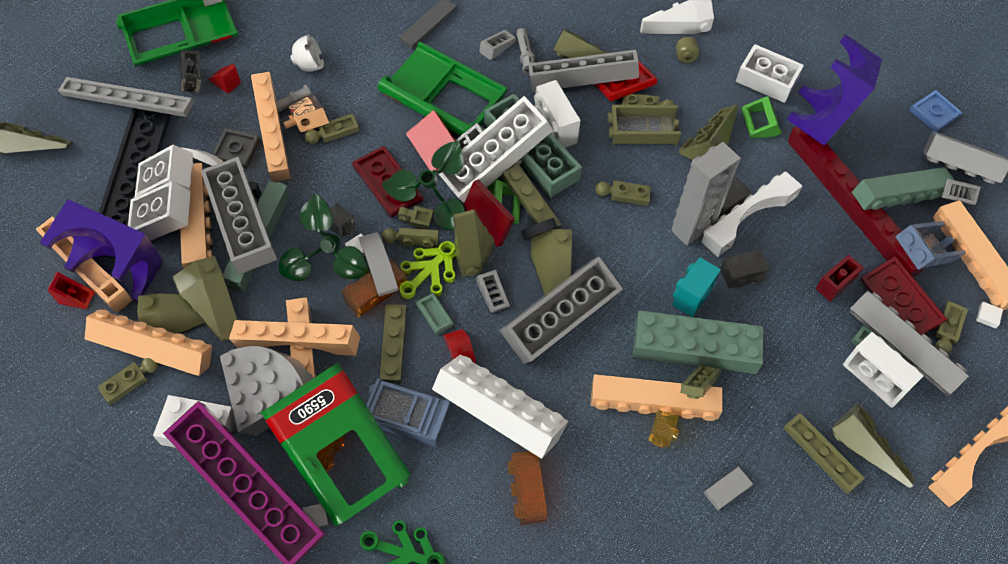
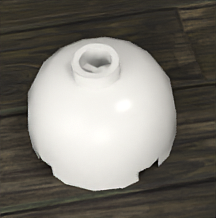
M308 34L299 38L293 44L291 60L301 70L313 72L324 67V60H320L319 54L322 53L316 40L313 37L309 38L310 35Z

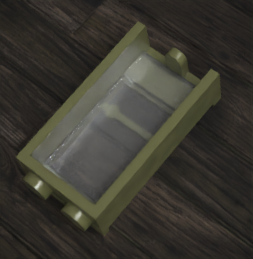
M612 105L611 112L607 114V123L611 124V127L608 129V137L612 138V145L673 144V146H678L681 131H677L679 119L675 118L678 105Z

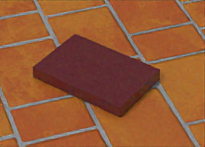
M479 179L475 180L463 205L465 212L474 210L484 227L488 229L489 234L493 236L495 246L500 247L503 245L515 218Z

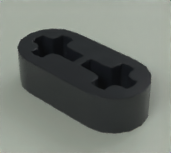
M550 218L522 230L521 234L525 241L548 230L555 229L557 225L554 218Z

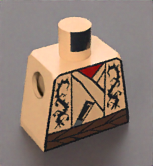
M314 94L290 105L288 108L291 115L282 119L286 129L296 125L300 132L329 123L322 105Z

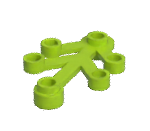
M450 241L442 242L438 248H416L413 254L417 262L403 261L400 268L403 274H410L412 270L423 269L412 281L401 283L399 289L403 298H413L416 294V289L430 274L432 278L431 293H434L436 297L440 296L443 289L440 284L438 266L443 261L446 270L443 274L444 281L447 283L455 281L456 277L452 266V259L456 256L455 245ZM426 256H436L433 260L423 261ZM449 274L453 275V277L448 278L446 276ZM434 288H439L440 290H439V291H434L433 289H434Z

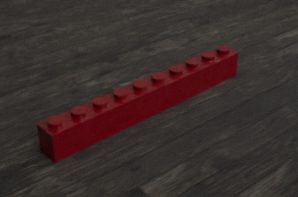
M797 126L794 127L787 142L885 260L888 261L896 256L912 277L919 275L924 268L917 269L895 237L902 230L882 207L877 210H864L852 193L860 181L827 143L823 145Z

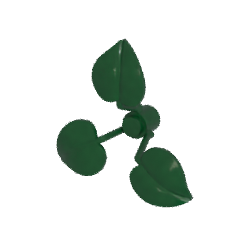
M459 141L449 142L435 151L431 163L434 168L439 170L422 171L417 184L416 176L409 170H400L382 183L385 191L392 198L401 202H408L416 197L415 188H418L421 183L425 188L433 189L442 202V205L437 206L434 210V221L439 227L454 231L453 215L465 212V209L456 198H451L445 202L435 187L438 183L436 174H441L443 171L447 175H454L462 169L464 156Z
M314 194L303 205L300 211V221L306 229H317V233L325 236V238L321 240L320 248L306 256L300 248L287 250L279 261L280 274L293 281L305 280L312 271L311 263L307 259L323 250L326 253L334 251V256L337 259L333 263V269L340 277L357 279L367 275L370 269L359 249L353 246L339 249V237L321 231L331 228L333 215L326 201L320 195Z

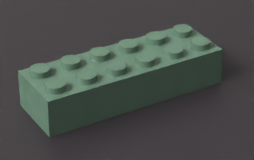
M512 94L485 109L484 125L488 128L520 99L515 94ZM551 133L521 158L522 163L520 165L550 198L580 181L582 166Z
M638 311L635 321L632 358L697 367L699 365L721 368V370L757 374L763 364V326Z

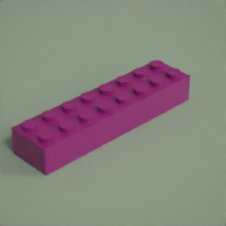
M197 401L163 433L283 564H297L327 535L205 404Z

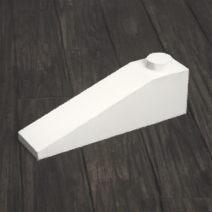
M687 0L681 4L677 2L669 10H660L643 18L640 32L641 34H698L710 31L714 20L712 1Z

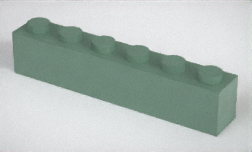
M942 167L863 179L852 193L864 210H877L881 207H892L898 204L905 205L910 202L918 203L922 200H933L942 197L947 179H954L948 170Z

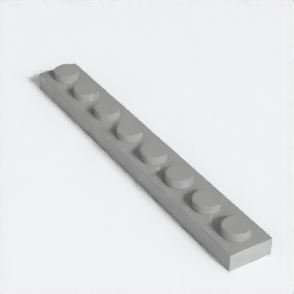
M66 77L58 90L62 96L187 117L194 104L192 98L70 77Z

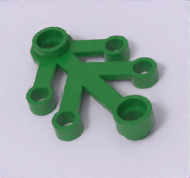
M401 520L395 521L392 529L394 534L399 537L403 548L378 540V536L373 531H366L360 537V545L363 550L371 552L376 549L399 557L387 564H410L412 562L430 564L432 561L446 564L444 556L439 552L433 551L428 540L427 531L422 527L414 531V539L421 544L425 555L417 553L406 532V524ZM397 525L404 527L400 532L396 531L395 528ZM424 532V538H417V533ZM372 539L374 543L372 546H367L366 541Z

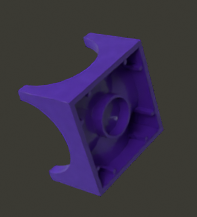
M846 34L841 38L840 43L848 52L850 66L836 59L830 67L839 76L841 84L827 90H816L803 85L798 93L812 105L816 113L801 115L792 111L787 118L789 122L823 145L828 142L875 89L882 63L880 57Z
M69 199L66 200L40 241L42 246L51 249L59 240L74 236L71 253L64 265L66 270L73 273L79 265L90 258L103 255L116 257L111 276L121 281L130 269L133 276V290L130 297L137 302L138 296L144 295L163 263L162 258L146 234Z

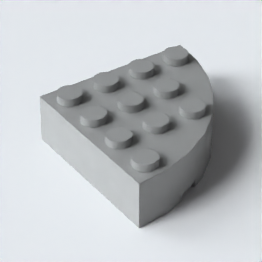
M245 346L233 349L220 356L237 430L243 434L257 436L269 429L270 427L260 412L314 378L312 374L307 372L304 365L295 358L260 346Z

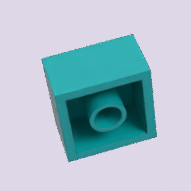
M700 257L696 263L692 262L686 270V276L681 277L676 284L677 288L672 295L675 298L672 306L694 317L713 290L721 269Z

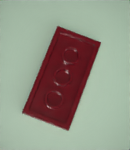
M385 146L352 162L357 173L390 218L398 215L400 207L409 209L424 201L417 188H415L416 197L408 202L398 201L385 191L382 183L388 180L394 173L402 170Z
M896 256L861 277V281L869 291L880 296L883 300L882 303L886 307L891 306L899 313L898 317L903 321L908 320L911 322L918 334L925 335L947 321L944 314Z

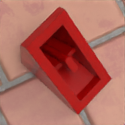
M233 63L220 68L208 79L227 94L241 84L236 66Z
M56 272L47 289L58 304L80 309H87L95 293L94 290L59 272Z
M463 329L443 335L452 360L462 355L470 358L473 363L477 364L470 337Z

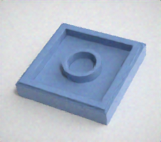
M937 90L913 104L909 109L935 132L952 123L963 113Z

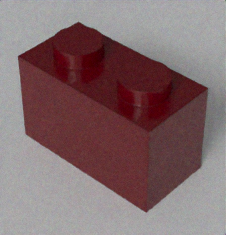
M848 254L821 278L815 289L831 302L857 279L864 267Z

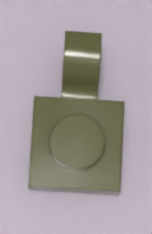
M415 206L414 210L400 207L398 220L402 222L410 221V226L429 230L434 210Z

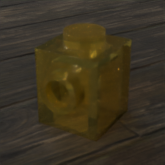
M658 410L648 440L659 447H669L671 441L676 442L679 429L676 428L679 416Z

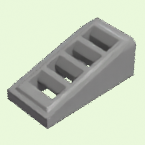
M503 30L481 41L479 52L489 60H493L515 43L517 38Z
M947 179L942 198L953 201L960 200L965 204L976 205L981 187Z
M496 270L476 277L478 287L491 313L510 307ZM493 280V283L485 285L484 283ZM496 287V290L488 292L487 290L489 288ZM499 293L500 295L499 297L493 299L490 298V296ZM502 300L503 304L493 306L494 302Z

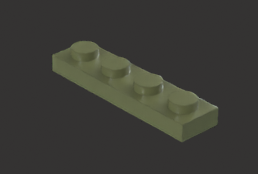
M519 164L502 173L503 179L535 224L554 218L557 225L555 229L561 227L562 224Z
M386 305L379 379L388 383H401L406 305Z
M699 365L681 384L680 393L687 394V397L692 399L703 398L720 377L721 368Z
M801 413L784 426L783 429L846 494L865 479Z

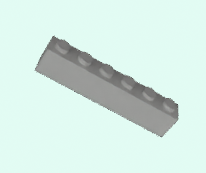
M636 50L528 64L532 92H536V86L557 80L561 88L639 78V61Z
M867 291L850 308V313L868 329L879 335L889 347L897 351L910 365L915 366L925 378L947 397L951 395L969 377L966 374L967 370L959 363L954 364L948 359L950 356L941 348L937 350L931 345L933 342L926 335L918 334L911 322L908 320L903 321L899 318V313L891 306L886 307L882 303L883 300L874 292L871 294Z

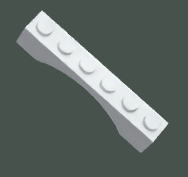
M786 171L780 176L776 175L767 186H761L755 195H749L743 204L736 205L727 216H721L715 225H709L703 232L702 243L717 257L721 256L732 247L736 238L737 227L747 216L764 208L786 206L798 196L802 185Z

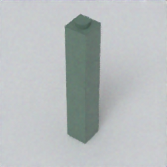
M269 181L257 204L269 238L290 198L287 185L280 182ZM230 259L223 272L226 287L245 292L256 268L238 274Z

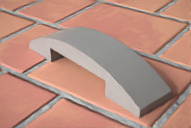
M378 232L358 237L378 296L399 291L386 250Z

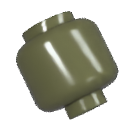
M683 37L677 42L676 54L679 61L691 63L698 58L699 46L695 38Z

